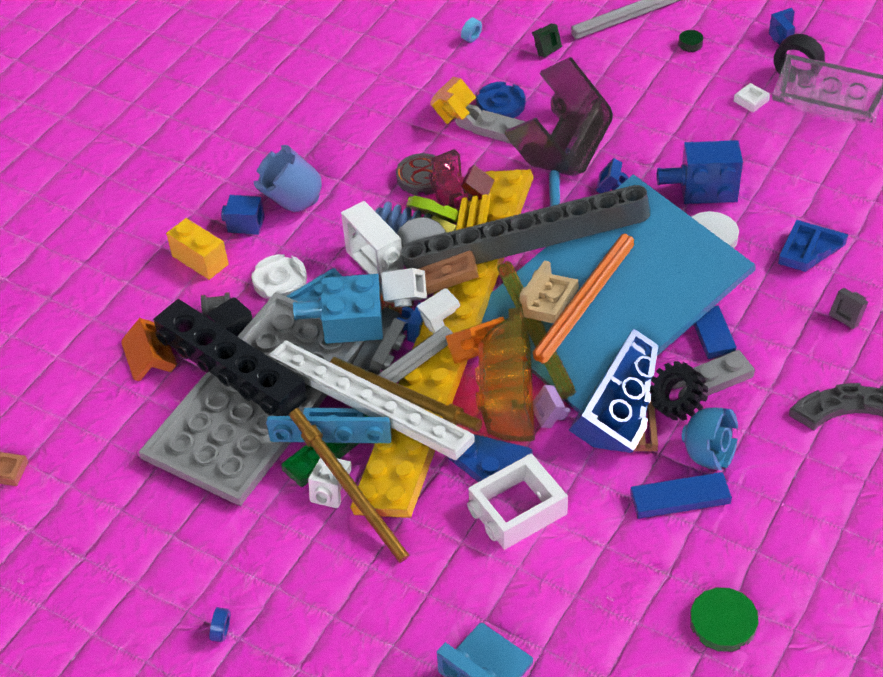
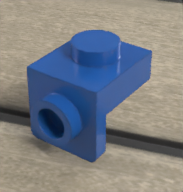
M792 8L771 14L769 35L779 45L789 35L795 34V27L793 26L795 11Z

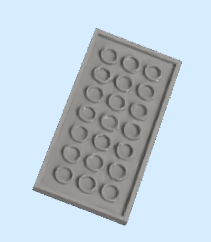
M276 292L238 335L240 339L267 356L286 340L328 362L333 357H337L353 364L365 341L325 344L321 319L294 320L293 302L298 301ZM208 372L140 449L139 454L142 460L241 506L291 442H271L266 421L268 416L274 415L266 414L258 404L252 400L247 401L237 390L231 386L223 385L216 376ZM305 384L308 399L298 408L302 413L304 408H318L328 395Z

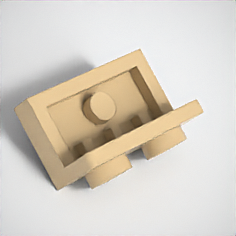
M544 261L539 269L534 271L528 285L521 290L519 301L523 307L524 317L554 324L578 291V279L553 275L551 273V263Z

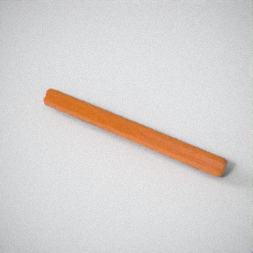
M626 233L620 235L533 350L534 360L539 361L541 364L547 363L633 248L634 238L632 236H628Z

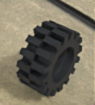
M674 361L673 366L670 363L664 364L666 370L663 371L659 368L656 370L659 376L657 378L653 376L651 379L654 386H650V392L652 393L650 401L653 402L654 408L668 418L670 417L676 421L678 418L682 421L687 420L686 414L692 417L696 414L694 412L695 408L702 410L703 406L700 404V401H707L708 397L703 394V392H708V387L704 384L706 380L687 363L683 362L681 364L679 361ZM678 382H686L687 388L684 395L676 401H671L669 394L672 387Z

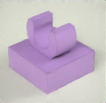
M544 385L530 405L542 428H551L557 419L564 420L571 412L570 408H566L563 403L565 398L558 394L553 385Z

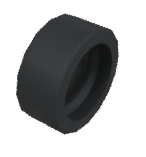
M804 34L789 35L782 41L774 54V66L777 72L784 79L797 84L809 83L815 79L825 62V52L822 46L814 38ZM787 50H798L804 53L810 59L812 67L802 68L795 65L789 59Z

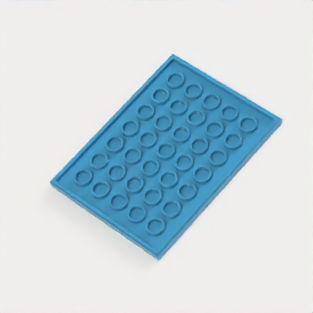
M634 174L616 189L632 185L645 187L651 214L646 221L547 246L491 293L481 322L484 323L504 316L506 324L494 331L497 338L508 337V340L501 345L546 385L555 386L558 394L565 398L564 401L578 413L633 329L658 345V356L756 270L753 262ZM626 233L628 236H632L634 238L633 248L547 363L541 364L539 361L534 360L533 350L553 325V323L526 318L523 315V307L520 304L519 297L521 290L531 281L534 271L538 270L544 261H549L553 275L578 279L579 291L620 235Z

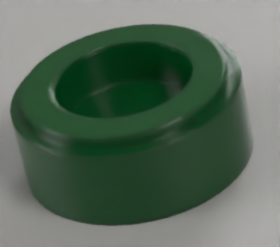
M696 30L683 31L679 35L678 45L687 52L698 51L703 46V35Z

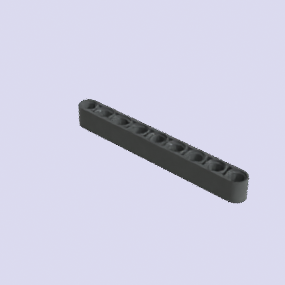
M632 185L412 241L401 249V254L406 269H419L469 250L472 251L476 264L630 226L646 221L651 215L647 190L643 186Z

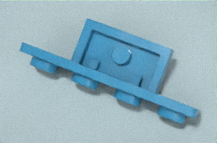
M304 408V416L311 425L317 426L323 434L322 439L325 443H391L392 434L388 417H365L364 413L354 408ZM290 416L267 417L266 424L271 442H304L301 438L302 432Z

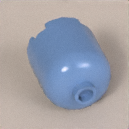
M281 145V150L276 154L271 151L257 168L256 172L260 176L258 181H254V186L284 209L299 212L318 201L322 187L320 174L290 146Z

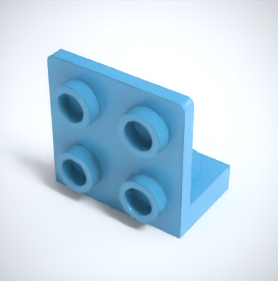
M479 623L456 649L445 642L436 652L438 672L444 677H522L533 664L532 656L484 623Z

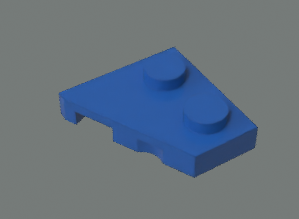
M796 220L781 251L778 264L806 272L845 246L848 234Z
M474 434L475 442L456 461L449 457L447 458L477 482H480L531 453L533 454V450L529 447Z

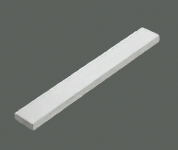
M286 340L268 355V357L304 379L305 384L370 417H388L391 428L455 461L475 442L473 433Z

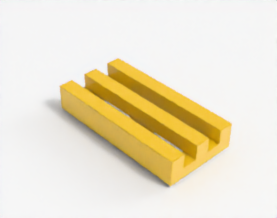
M488 194L482 195L480 200L478 196H472L471 201H468L467 197L461 199L456 230L475 226L478 207H480L477 225L487 223L490 205Z

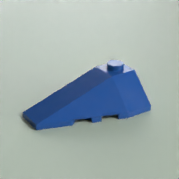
M633 329L582 406L569 431L594 448L632 453L647 428L648 418H646L647 406L651 400V393L649 392L651 379L655 373L658 345Z

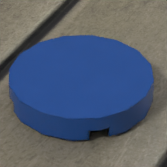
M494 82L479 90V94L476 96V106L481 110L515 118L524 111L526 96L524 91L515 84H512V87L507 85L506 82Z

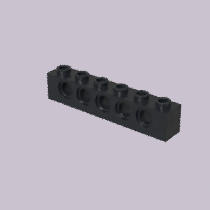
M177 299L153 319L156 328L155 335L163 345H170L177 350L181 357L184 359L189 358L202 371L212 373L223 385L231 386L247 401L252 400L258 404L266 414L289 416L291 411L298 408L308 399L304 379L180 299Z

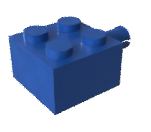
M739 140L684 142L681 167L657 168V185L681 184L684 204L738 202L743 167Z

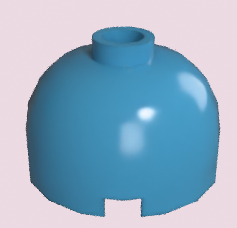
M704 408L694 414L688 424L683 427L682 441L685 443L686 451L689 457L699 466L722 470L721 467L727 468L730 465L738 440L732 438V428L738 429L737 417L732 409Z

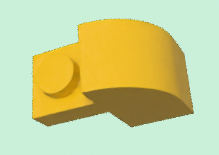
M452 77L432 97L430 105L443 121L448 124L454 118L463 120L470 113L466 107L476 96L461 78Z

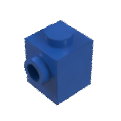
M229 196L227 205L222 207L221 212L222 221L226 222L228 233L259 235L265 217L261 197Z

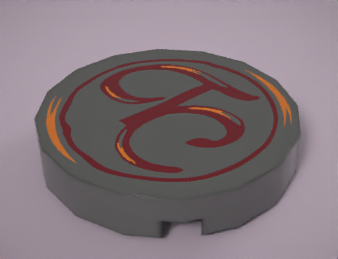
M420 153L408 156L398 164L396 169L398 185L403 191L410 194L418 195V192H425V195L439 191L447 182V165L440 157L433 154Z

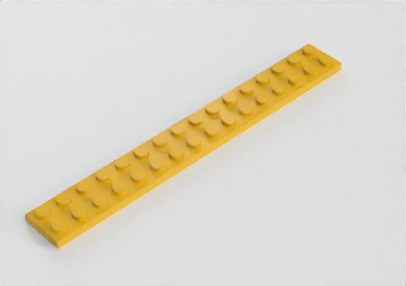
M531 169L485 172L495 180L488 194L490 205L487 222L521 214L534 178ZM480 207L477 208L475 225L478 223ZM505 257L476 264L479 277L447 288L460 303V307L454 313L443 319L445 326L453 333L481 324ZM424 321L413 348L433 335L425 326ZM446 346L399 381V385L443 404H452L468 360L454 364L449 346ZM391 428V443H375L358 487L381 517L411 518L435 450ZM352 501L350 509L353 514L364 516Z

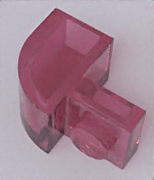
M453 149L431 158L433 172L429 174V179L440 205H448L459 211L461 199L467 197L468 201H471L472 195L460 187L464 180L461 171L460 154Z

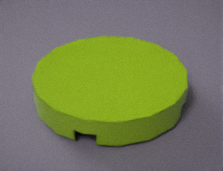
M410 196L408 198L406 207L411 208V210H420L423 215L430 213L431 218L434 215L450 223H457L459 211L448 205L442 206L434 200L420 196Z

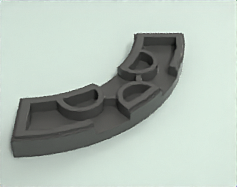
M847 383L836 385L835 388L821 392L817 390L795 403L789 410V416L814 431L824 422L845 414L865 413L883 417V386L880 385V388L861 386V383Z

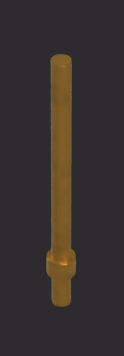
M333 357L330 363L419 407L442 416L443 419L455 425L461 424L474 431H479L482 427V420L464 413L463 408L453 404H443L337 357Z
M299 408L291 411L289 416L302 432L301 438L307 446L314 448L399 563L405 561L410 555L323 441V434L317 426L311 425Z

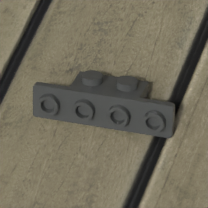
M385 307L382 311L383 339L365 341L353 365L376 375L389 367L394 360V356H392L393 351L400 350L406 337L403 334L406 322L397 319V317L402 319L408 318H404L401 316L402 314Z

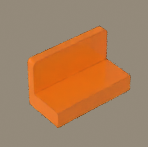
M142 318L135 322L121 340L133 379L136 381H141L151 367L171 372L177 365L171 346H165L157 339L154 322Z

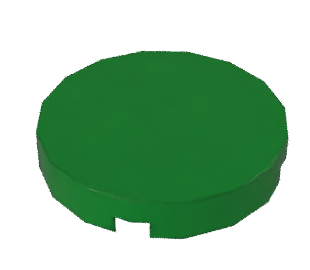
M716 587L704 591L695 599L690 611V627L693 633L695 632L700 638L699 641L706 647L716 651L733 652L739 650L745 644L748 645L754 639L759 624L758 611L753 602L742 592L731 588Z

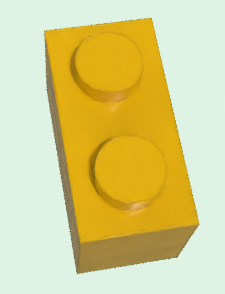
M185 218L166 233L172 256L208 280L229 265L224 241L189 219Z

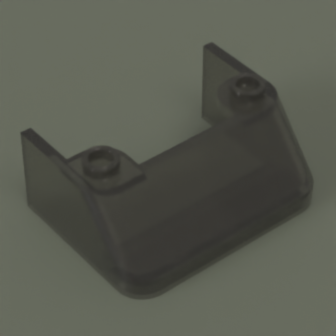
M569 57L541 70L539 73L554 91L550 106L552 112L559 118V121L552 134L550 135L535 117L506 130L504 135L531 166L549 171L557 170L561 174L576 176L586 171L612 122L613 113L611 107L573 58Z

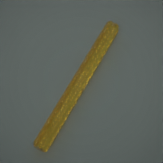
M505 261L498 265V273L536 347L547 332L541 321L524 317L523 307L519 301L521 290L524 287L512 263ZM555 351L544 365L560 397L567 399L569 396H573L576 391L560 357Z

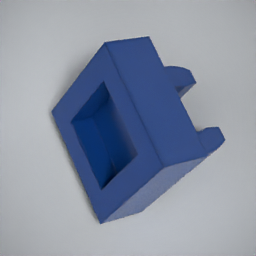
M613 158L599 173L596 186L598 193L608 192L611 189L615 190L628 179V176L621 172L622 162Z
M403 307L401 316L408 319L397 317V319L406 322L403 331L407 330V341L415 343L416 338L420 334L423 319L417 307L415 310L410 307Z

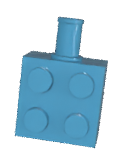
M379 274L321 278V297H319L318 301L293 302L294 320L320 318L325 344L382 340L383 324Z

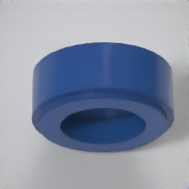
M216 607L210 626L209 639L211 641H225L231 618L229 609Z

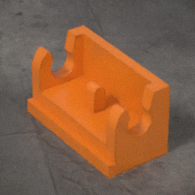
M504 316L445 336L454 364L493 350L492 347L504 344L508 337L497 338L494 333L495 329L506 324Z

